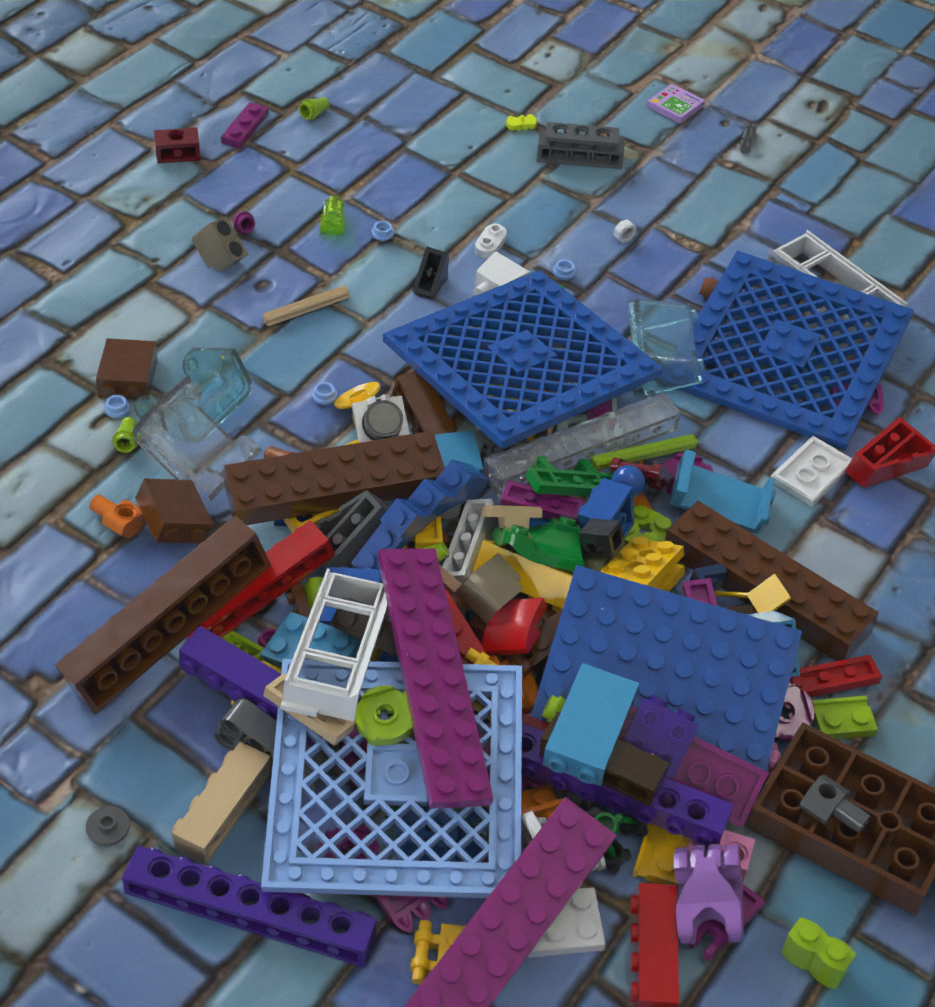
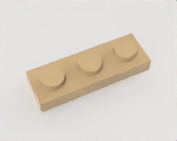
M285 673L268 684L263 694L264 697L278 707L281 706L284 681L287 675ZM286 711L334 746L351 733L355 725V721L323 714H317V717Z

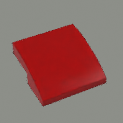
M543 597L510 600L487 622L481 644L487 655L529 653L540 636L536 624L548 607Z

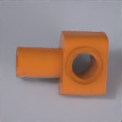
M98 494L93 497L89 504V509L102 517L101 524L128 539L138 534L146 524L140 507L127 499L119 504H115Z

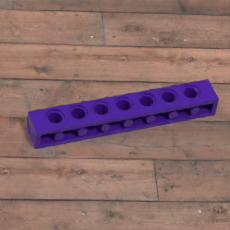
M522 723V750L528 751L521 753V773L524 776L549 783L558 790H567L577 794L586 801H595L607 806L614 812H623L636 817L642 823L659 826L673 835H682L700 845H705V847H709L710 844H720L730 819L733 803L666 778L651 807H648L604 785L587 784L569 774L554 772L549 767L543 765L544 757L539 755L541 737L544 731ZM661 805H667L671 808H664ZM690 816H696L700 819L696 820L691 818Z
M137 846L122 876L124 892L127 895L363 968L377 935V918H373L366 912H354L344 909L334 902L324 903L314 900L304 893L262 892L261 883L252 881L245 875H232L212 865H199L186 857H173L164 854L156 848L147 849ZM167 874L163 878H157L158 875ZM190 883L197 884L193 887H186V885ZM219 892L227 893L223 896H215ZM249 901L257 902L254 905H245ZM279 910L286 911V913L282 915L275 914V912ZM309 919L317 921L314 924L304 923L306 920ZM337 929L347 930L345 933H336L334 931Z

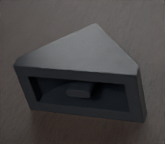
M426 246L412 291L435 298L448 279L449 253Z

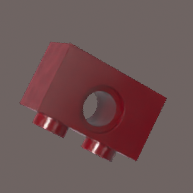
M197 127L154 130L157 164L201 161Z

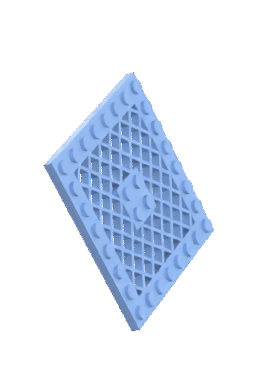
M283 659L281 675L288 673L292 659ZM305 660L298 678L346 688L352 669L316 660ZM370 661L358 698L361 700V696L366 691L382 685L393 686L394 690L403 693L405 687L400 663ZM462 664L471 703L477 700L485 707L477 715L474 714L477 728L484 734L480 739L481 747L483 748L491 741L490 757L483 751L487 771L490 769V785L494 798L491 805H489V814L481 806L466 807L459 814L452 808L431 809L427 813L421 808L427 807V794L416 740L413 741L410 737H406L402 740L405 744L372 746L367 743L366 754L359 747L366 738L358 734L354 739H351L347 735L342 739L346 745L335 753L328 746L330 742L324 738L321 739L313 730L278 707L261 883L262 892L488 898L521 855L522 666ZM381 711V716L378 718L388 720L394 714ZM490 714L491 729L482 722ZM308 735L315 744L306 751ZM322 750L329 759L319 767L311 758ZM353 751L360 760L350 768L342 759ZM306 764L313 772L304 779ZM334 765H337L344 773L333 781L326 772ZM366 766L364 782L357 773ZM320 778L328 787L316 795L309 786ZM351 779L359 788L350 796H347L340 787ZM304 792L311 801L302 808ZM335 793L342 802L331 810L323 801ZM363 795L364 805H370L364 811L354 803ZM389 806L402 807H400L396 812H394ZM318 807L326 816L314 825L307 815ZM347 808H350L357 817L346 826L338 816ZM381 809L389 818L380 826H377L369 817ZM410 810L420 818L411 827L401 819ZM442 810L452 819L443 828L433 820ZM473 811L483 820L474 829L464 821ZM301 821L309 830L299 838ZM333 822L340 829V832L329 840L321 830ZM364 823L372 832L361 841L353 831ZM393 824H396L404 833L393 842L384 832ZM425 825L435 833L426 843L416 834ZM457 825L467 834L459 843H456L448 835ZM487 827H489V844L480 836ZM316 836L323 846L312 855L304 845ZM347 837L355 847L344 856L336 845ZM379 838L387 848L376 857L368 846ZM409 839L419 847L410 857L400 849ZM440 840L451 849L442 858L431 849ZM472 841L482 849L474 859L463 850ZM298 851H299L305 858H303V857H297V856H298ZM330 851L336 858L322 857ZM362 852L368 859L354 858ZM394 853L400 860L386 859ZM426 854L432 861L418 860ZM457 855L464 862L449 861ZM489 856L488 863H481L485 858Z

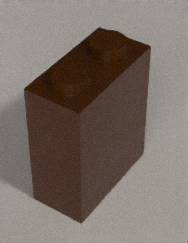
M107 338L96 376L98 397L109 398L113 395H121L126 399L148 400L158 361L156 341Z
M143 479L135 498L155 543H201L207 539L213 522L192 480Z

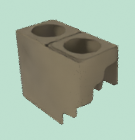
M227 216L209 223L192 236V241L207 268L213 266L216 271L226 270L249 255Z
M497 553L470 574L455 593L487 624L502 606L523 590V587L518 583L521 576Z

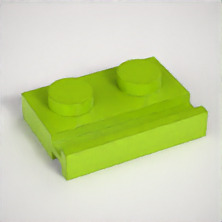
M866 696L812 700L815 712L813 721L816 729L837 740L876 736L878 731L871 708L867 705Z

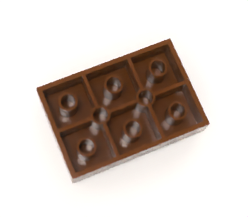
M802 722L753 804L746 827L916 916L935 877V788ZM826 775L850 791L847 800L871 815L869 822L861 833L856 832L835 817L827 825H824L799 808L809 788L820 776Z

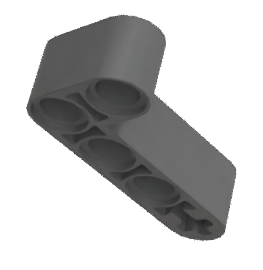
M239 698L220 720L214 732V737L222 747L228 750H234L238 743L242 742L270 755L273 767L277 721L252 702ZM307 744L306 751L311 748L309 744ZM320 752L311 758L319 767L328 760ZM306 764L304 779L313 772ZM319 778L309 788L315 791L322 780Z

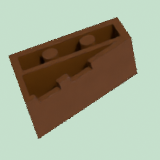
M415 370L397 376L391 397L402 396L406 419L413 426L410 428L412 434L433 431L434 435L456 432L455 420L449 417L445 401L442 396L438 395L434 387Z

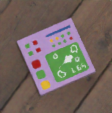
M670 84L649 99L647 107L681 124L704 106L705 100L674 84Z

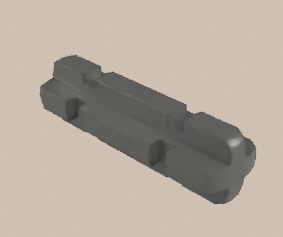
M748 122L746 124L739 147L740 152H750L757 129L755 123Z

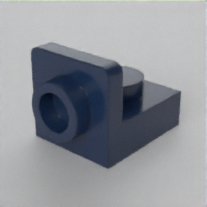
M723 563L696 568L693 570L689 581L711 578L713 589L716 591L721 588L727 570Z

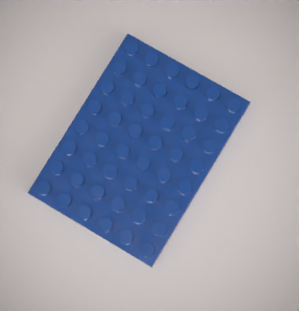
M576 565L531 716L547 722V719L542 717V713L550 696L559 697L561 695L564 699H567L582 663L638 682L639 687L634 707L639 708L644 697L650 700L651 696L654 695L668 702L667 709L677 713L680 708L696 716L694 722L698 723L699 727L694 735L695 737L767 771L802 631Z

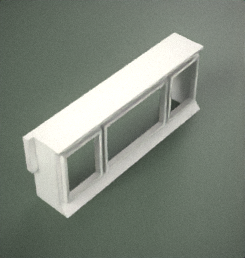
M808 230L804 235L775 250L771 248L769 250L768 261L780 265L783 264L786 267L812 276L815 275L808 269L818 264L851 289L905 307L908 306L907 302ZM802 253L810 258L801 264L793 259ZM868 321L862 324L865 328L872 327V324Z
M327 568L284 681L281 710L317 717V714H323L354 722L358 697L386 611H389L382 583L338 573H330V569ZM341 598H352V599L357 600V601H359V602H361V603H357V602H353V601H348V600H344V599H341ZM325 606L370 616L356 658L310 648ZM305 658L351 668L352 672L346 688L298 678Z

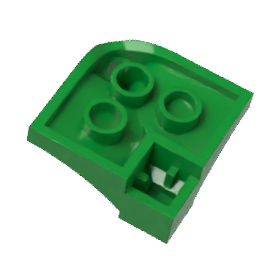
M561 516L560 519L552 517L550 523L529 527V529L519 525H512V528L505 526L499 528V525L494 524L491 535L496 545L505 546L508 543L514 548L515 553L522 555L530 561L574 572L576 565L582 567L585 565L579 542V532L582 529L573 518Z

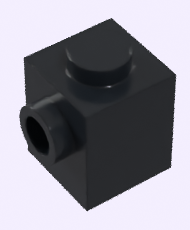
M591 518L579 532V542L582 545L584 556L614 559L625 546L621 521Z

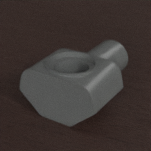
M826 775L820 776L814 782L799 805V808L824 825H827L835 817L858 833L862 832L871 818V815L847 800L850 791Z

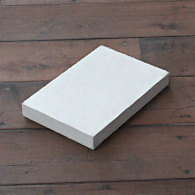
M812 436L771 475V478L775 479L774 485L813 507L846 474L845 470L852 458Z

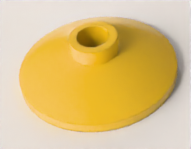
M368 382L356 386L339 396L335 400L334 405L337 409L352 408V403L363 402L375 396L381 386L379 382Z

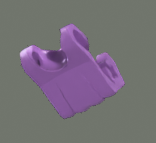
M700 844L693 845L691 852H689L687 847L676 848L674 853V870L676 882L679 885L676 918L681 944H694L698 927L704 921L711 919L720 921L725 925L730 943L743 942V880L739 845L725 846V851H722V844H710L708 851H706L705 845Z

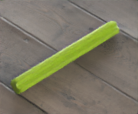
M688 434L593 455L590 463L595 470L609 468L614 457L621 458L624 462L632 463L685 451L686 449H694L696 444H698V439H696L694 434Z

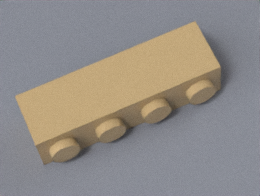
M239 742L233 751L230 750L226 754L223 765L218 772L212 773L209 777L206 788L201 795L194 797L189 811L184 818L178 819L172 829L175 850L207 865L272 774L271 756L242 742Z

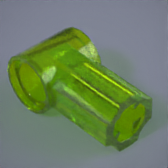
M330 196L329 199L325 200L324 213L321 214L320 234L343 235L344 201L339 196Z

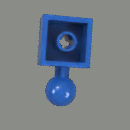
M625 465L614 472L611 480L602 478L598 486L592 489L586 504L582 505L578 511L577 519L580 521V528L582 529L591 518L621 521L625 539L635 524L633 498L640 495L645 487V477L641 470L632 465Z

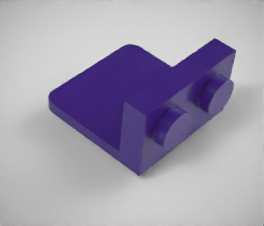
M654 695L651 696L650 700L644 697L623 741H628L636 748L649 754H656L664 761L669 762L666 778L671 779L676 775L699 724L694 722L695 715L679 708L678 712L675 713L666 708L668 702Z

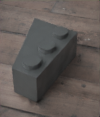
M366 490L340 506V511L329 518L323 517L318 520L319 524L316 527L329 539L335 554L334 557L324 563L327 568L353 567L351 564L352 560L382 523L380 519L389 509L383 500Z

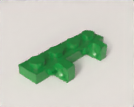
M539 455L534 465L529 467L525 474L536 493L590 497L592 489L598 486L602 478L611 480L613 473L596 472L588 459H579L574 470L555 469L546 459L547 456Z

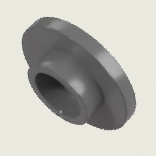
M106 806L95 810L86 821L88 838L100 846H111L121 842L127 836L130 829L128 815L122 809L114 806Z

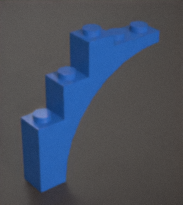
M451 460L436 480L424 479L408 500L396 498L380 519L382 521L380 526L352 560L351 564L357 569L372 568L380 570L378 561L380 549H402L420 531L443 513L459 504L467 502V500L477 499L491 480L472 464Z

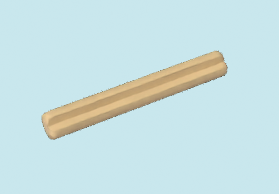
M343 285L265 312L263 314V321L266 326H272L346 300L350 297L349 289Z

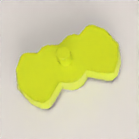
M532 114L526 117L521 115L517 118L509 116L506 120V126L511 131L535 129L537 118Z

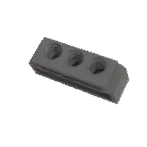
M547 122L546 130L539 129L537 162L622 169L625 136H619V128ZM558 129H563L564 133H557ZM579 131H585L586 133L585 135L579 134ZM600 133H607V137L600 136ZM554 150H562L564 152L558 153ZM575 152H584L585 154H577ZM601 153L605 154L606 156H598L597 154Z

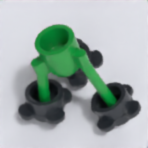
M596 807L591 808L590 812H587L617 836L619 831L623 835L633 833L638 837H644L648 834L647 824L623 812L613 816L609 813H602ZM616 839L603 855L608 872L610 874H617L620 871V866L632 857L631 851L624 849Z

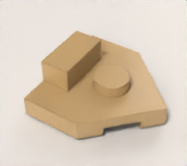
M483 505L481 507V516L498 517L499 528L504 526L512 528V525H519L529 529L530 518H542V508L533 506Z

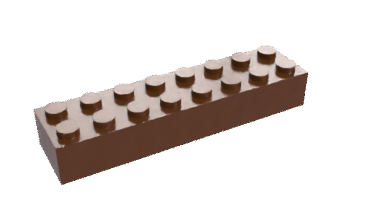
M427 431L224 465V485L232 517L236 515L246 525L337 510L340 506L366 490L384 502L396 500V498L411 497L424 479L436 480L445 467L434 432Z
M700 501L691 506L667 529L665 541L684 546V556L680 559V562L692 570L723 563L727 574L721 588L727 592L749 593L773 574H776L792 598L780 606L777 611L794 618L796 629L802 631L800 639L833 660L849 659L872 633L879 614L878 611ZM738 598L747 605L752 604L749 598Z
M235 515L209 538L201 542L185 558L178 561L162 577L156 579L151 586L139 596H136L116 615H113L98 630L90 634L75 649L67 653L55 666L76 696L96 715L272 566L257 534Z

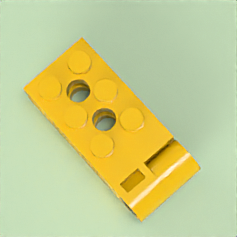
M634 537L599 572L669 592L685 575L684 565L677 564L684 556V546L675 545L670 541L659 542L649 540L646 537Z

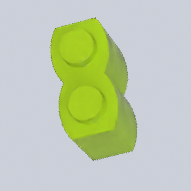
M806 918L798 919L788 933L781 951L790 963L798 968L809 970L819 983L832 989L839 987L848 974L856 956L849 945L840 939L827 936L826 932L818 924Z

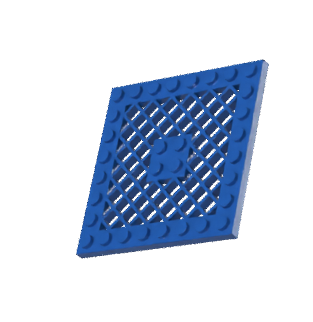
M737 250L662 376V384L807 437L815 436L829 445L846 450L913 317L914 309ZM758 284L761 287L756 290H752L751 286ZM774 293H782L783 296L776 298L773 296ZM766 296L768 299L759 302L757 298ZM802 299L805 302L804 304L796 305L795 301ZM747 300L752 302V304L745 306L742 304V302ZM788 304L789 308L781 309L779 305ZM771 307L774 310V312L765 313L764 309H768ZM822 307L826 308L827 311L821 313L817 310ZM757 311L758 316L750 318L749 313ZM810 311L812 314L806 317L802 315L803 312ZM792 315L796 317L795 320L788 321L786 318ZM848 315L850 319L842 321L840 316ZM742 316L743 320L734 322L733 317ZM832 319L834 323L826 325L824 320ZM868 321L872 324V327L864 328L862 324ZM762 323L765 328L756 329L755 325ZM817 323L819 327L810 329L809 324ZM854 326L857 331L849 333L846 328ZM748 327L749 332L740 333L739 329ZM839 330L841 335L833 337L831 332ZM733 332L734 336L725 338L724 333ZM821 335H824L826 339L820 340ZM862 338L864 343L856 345L854 340ZM754 339L756 344L748 346L745 342ZM846 342L848 347L840 349L838 344ZM739 343L741 348L731 349L730 345ZM831 347L833 351L824 353L823 348ZM723 348L725 352L716 354L714 350ZM758 352L757 357L754 358L752 353ZM854 355L856 359L847 361L845 356ZM746 356L747 360L738 362L736 359L737 357ZM838 359L840 363L831 365L829 361ZM730 360V365L722 366L720 363L722 361ZM768 363L770 368L760 369L759 365ZM822 363L824 368L816 370L813 366ZM714 364L715 369L706 371L704 366ZM858 367L856 373H854L852 369ZM752 368L754 372L745 374L743 370ZM845 371L847 374L845 377L839 378L836 374ZM791 372L792 376L783 378L782 373ZM729 373H737L738 377L729 379L727 376ZM829 375L830 381L823 382L820 378ZM775 376L776 381L767 382V377ZM759 380L761 385L752 387L749 383ZM813 380L815 385L807 387L805 381ZM797 384L800 389L791 391L788 386ZM844 384H849L847 390L843 386ZM837 387L839 393L830 395L828 390ZM781 388L784 392L782 394L774 395L772 390ZM820 392L823 396L821 398L814 399L811 394ZM804 396L806 402L798 404L796 398ZM841 400V402H840V404H839V406H838V408H837V406H836V404H835V401ZM828 405L830 410L821 412L819 407Z
M540 270L383 333V342L501 449L663 376L664 369ZM488 395L501 396V398H499V397H491V396H488ZM506 397H509V398H517V399H519V400L507 399ZM503 409H511V410H517V411H508V410H503Z

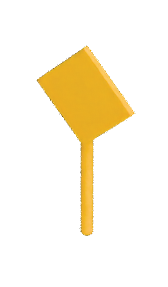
M773 574L749 593L714 591L715 596L749 598L758 613L775 611L792 599L776 574Z

